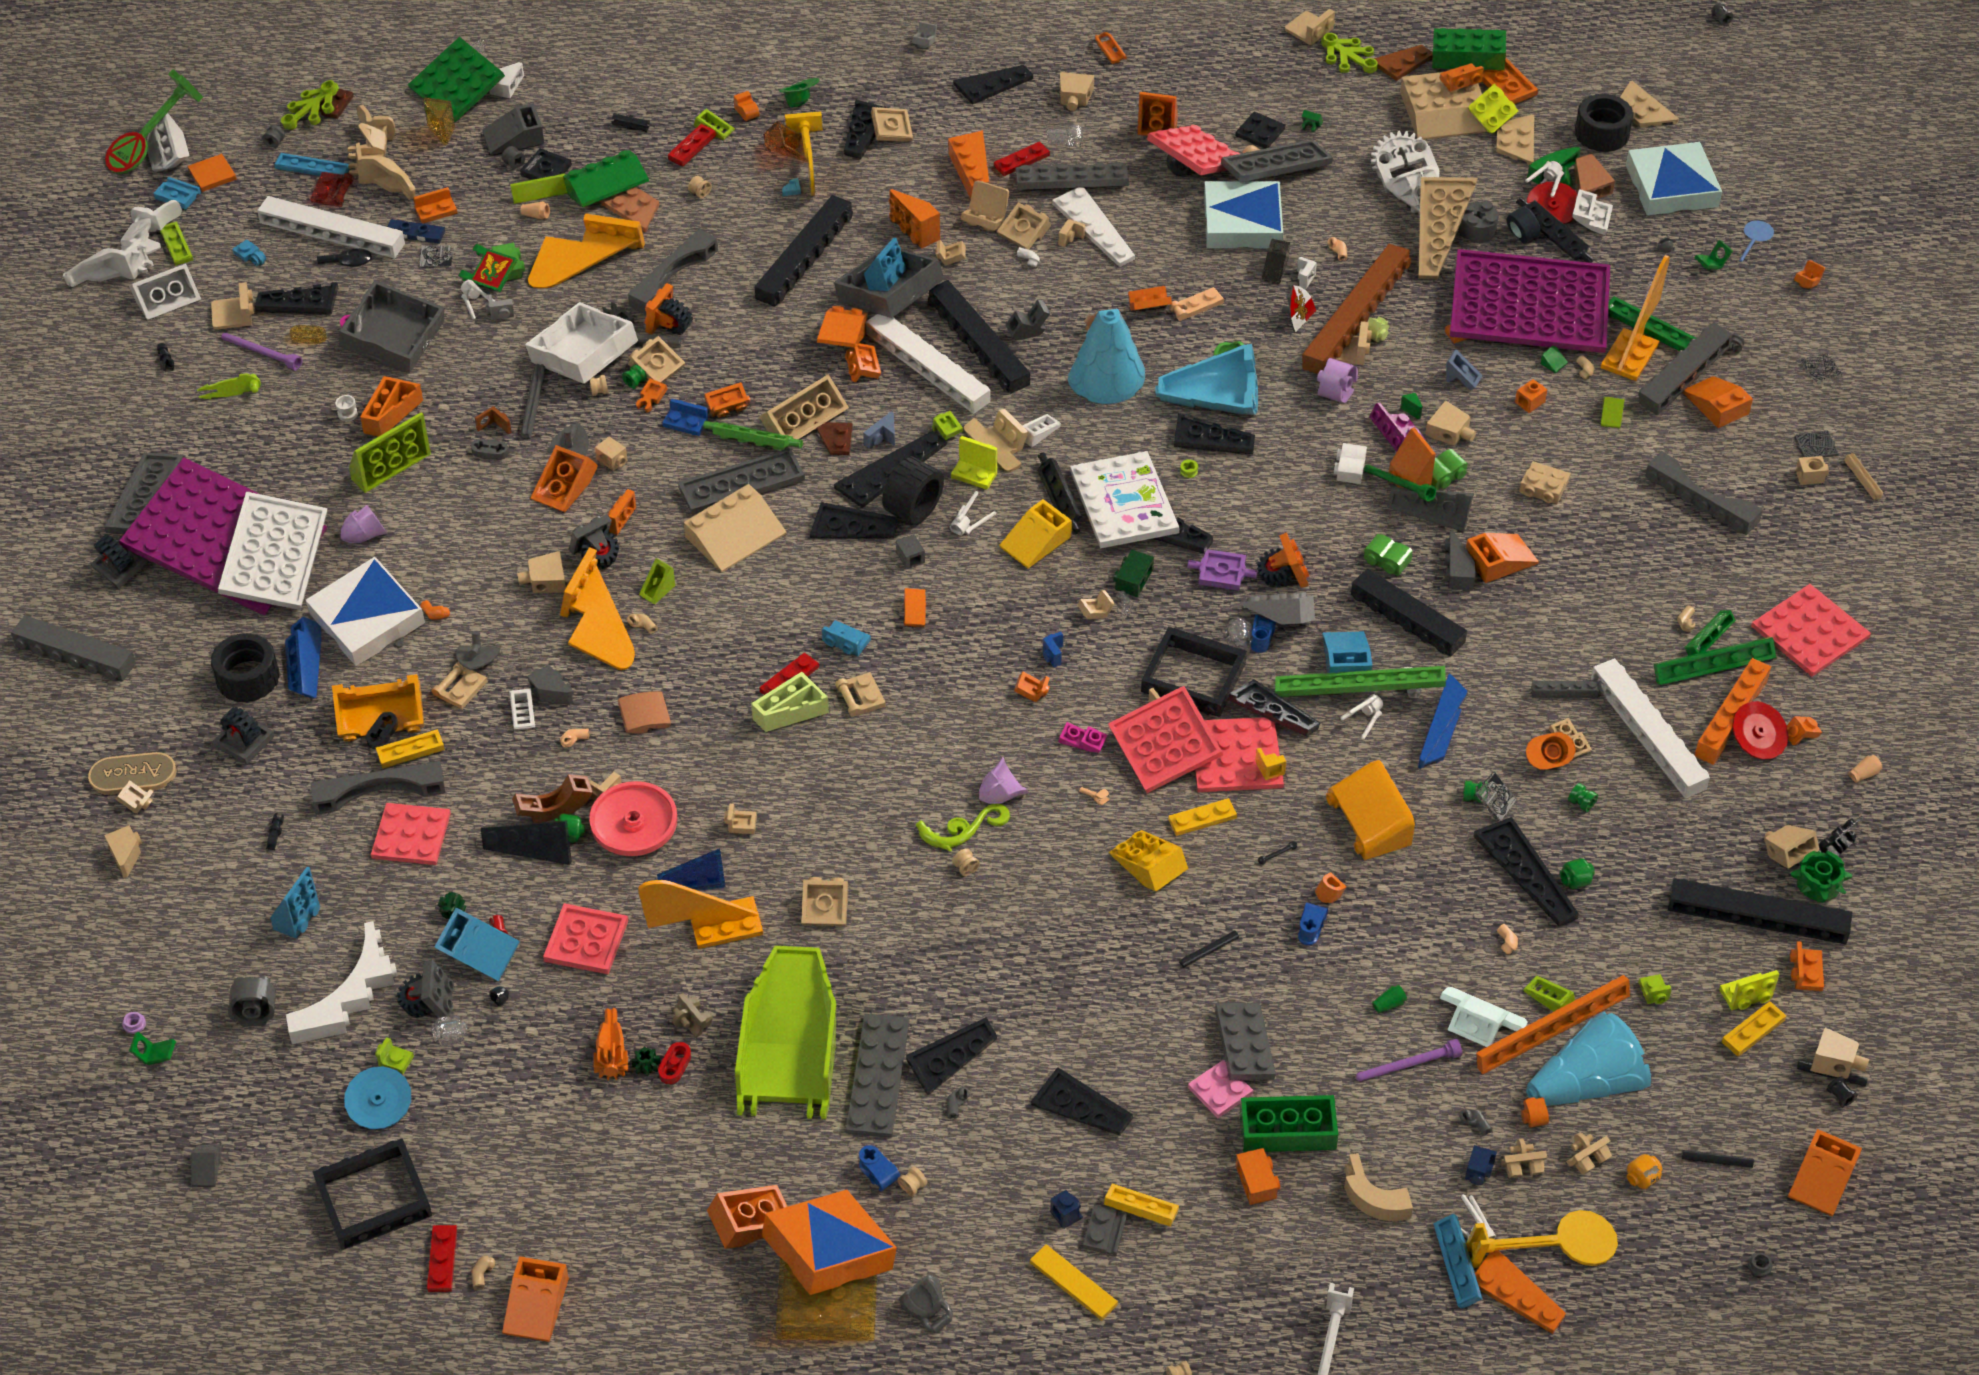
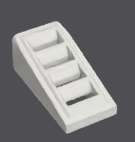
M1046 414L1022 425L1028 431L1025 443L1030 447L1035 446L1057 430L1061 423Z
M531 689L509 691L514 731L535 728ZM516 701H528L527 703L515 704ZM528 707V709L516 710V708ZM529 713V716L517 717V715ZM530 720V723L526 724L517 723V721Z

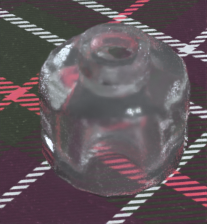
M1234 618L1229 621V624L1225 627L1228 645L1242 650L1247 649L1252 641L1250 622L1244 618Z
M457 1015L437 1018L431 1028L433 1040L441 1046L461 1043L464 1035L467 1034L465 1021H461Z

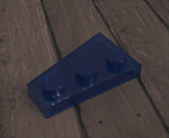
M720 848L657 874V880L674 882L697 891L726 887Z

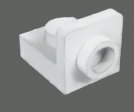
M1299 257L1297 262L1298 279L1300 280L1299 287L1307 289L1316 275L1317 262Z

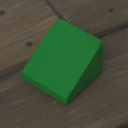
M1565 166L1562 168L1564 174L1559 182L1573 189L1572 178Z
M1552 346L1542 354L1540 364L1556 374L1568 364V361L1557 347Z
M1417 394L1403 395L1400 408L1416 419H1421L1423 406Z

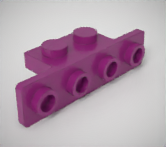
M1381 403L1375 404L1369 416L1396 452L1410 429L1415 427L1405 413L1389 414Z

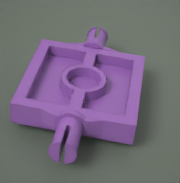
M1209 549L1206 551L1201 562L1188 560L1187 568L1199 570V585L1237 591L1240 590L1241 581L1244 577L1256 579L1258 570L1246 569V555Z

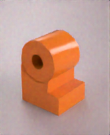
M749 91L734 95V108L744 121L760 116L758 106L752 100Z

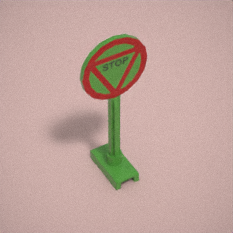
M174 69L169 72L168 75L178 86L173 91L174 93L139 133L129 132L119 136L112 142L105 156L106 166L110 171L116 174H125L134 170L142 163L148 150L146 136L180 98L182 99L186 94L197 102L203 98L183 75H179Z

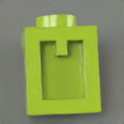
M948 411L944 414H938L933 419L932 430H938L944 439L947 440L962 433L963 427L952 412Z
M1661 974L1639 978L1638 983L1647 1004H1663L1669 1000L1672 989L1670 985H1665Z
M387 1037L382 1044L378 1045L375 1053L380 1067L384 1066L397 1070L400 1074H404L414 1057L413 1052L393 1046L391 1039Z

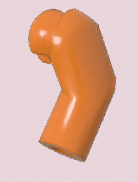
M428 600L420 604L422 610L431 620H440L450 615L447 607L432 606Z

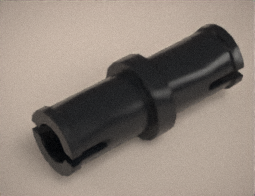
M614 113L612 119H614V121L612 120V125L624 126L629 130L633 128L647 132L650 127L648 126L650 120L635 118L633 115L625 116Z

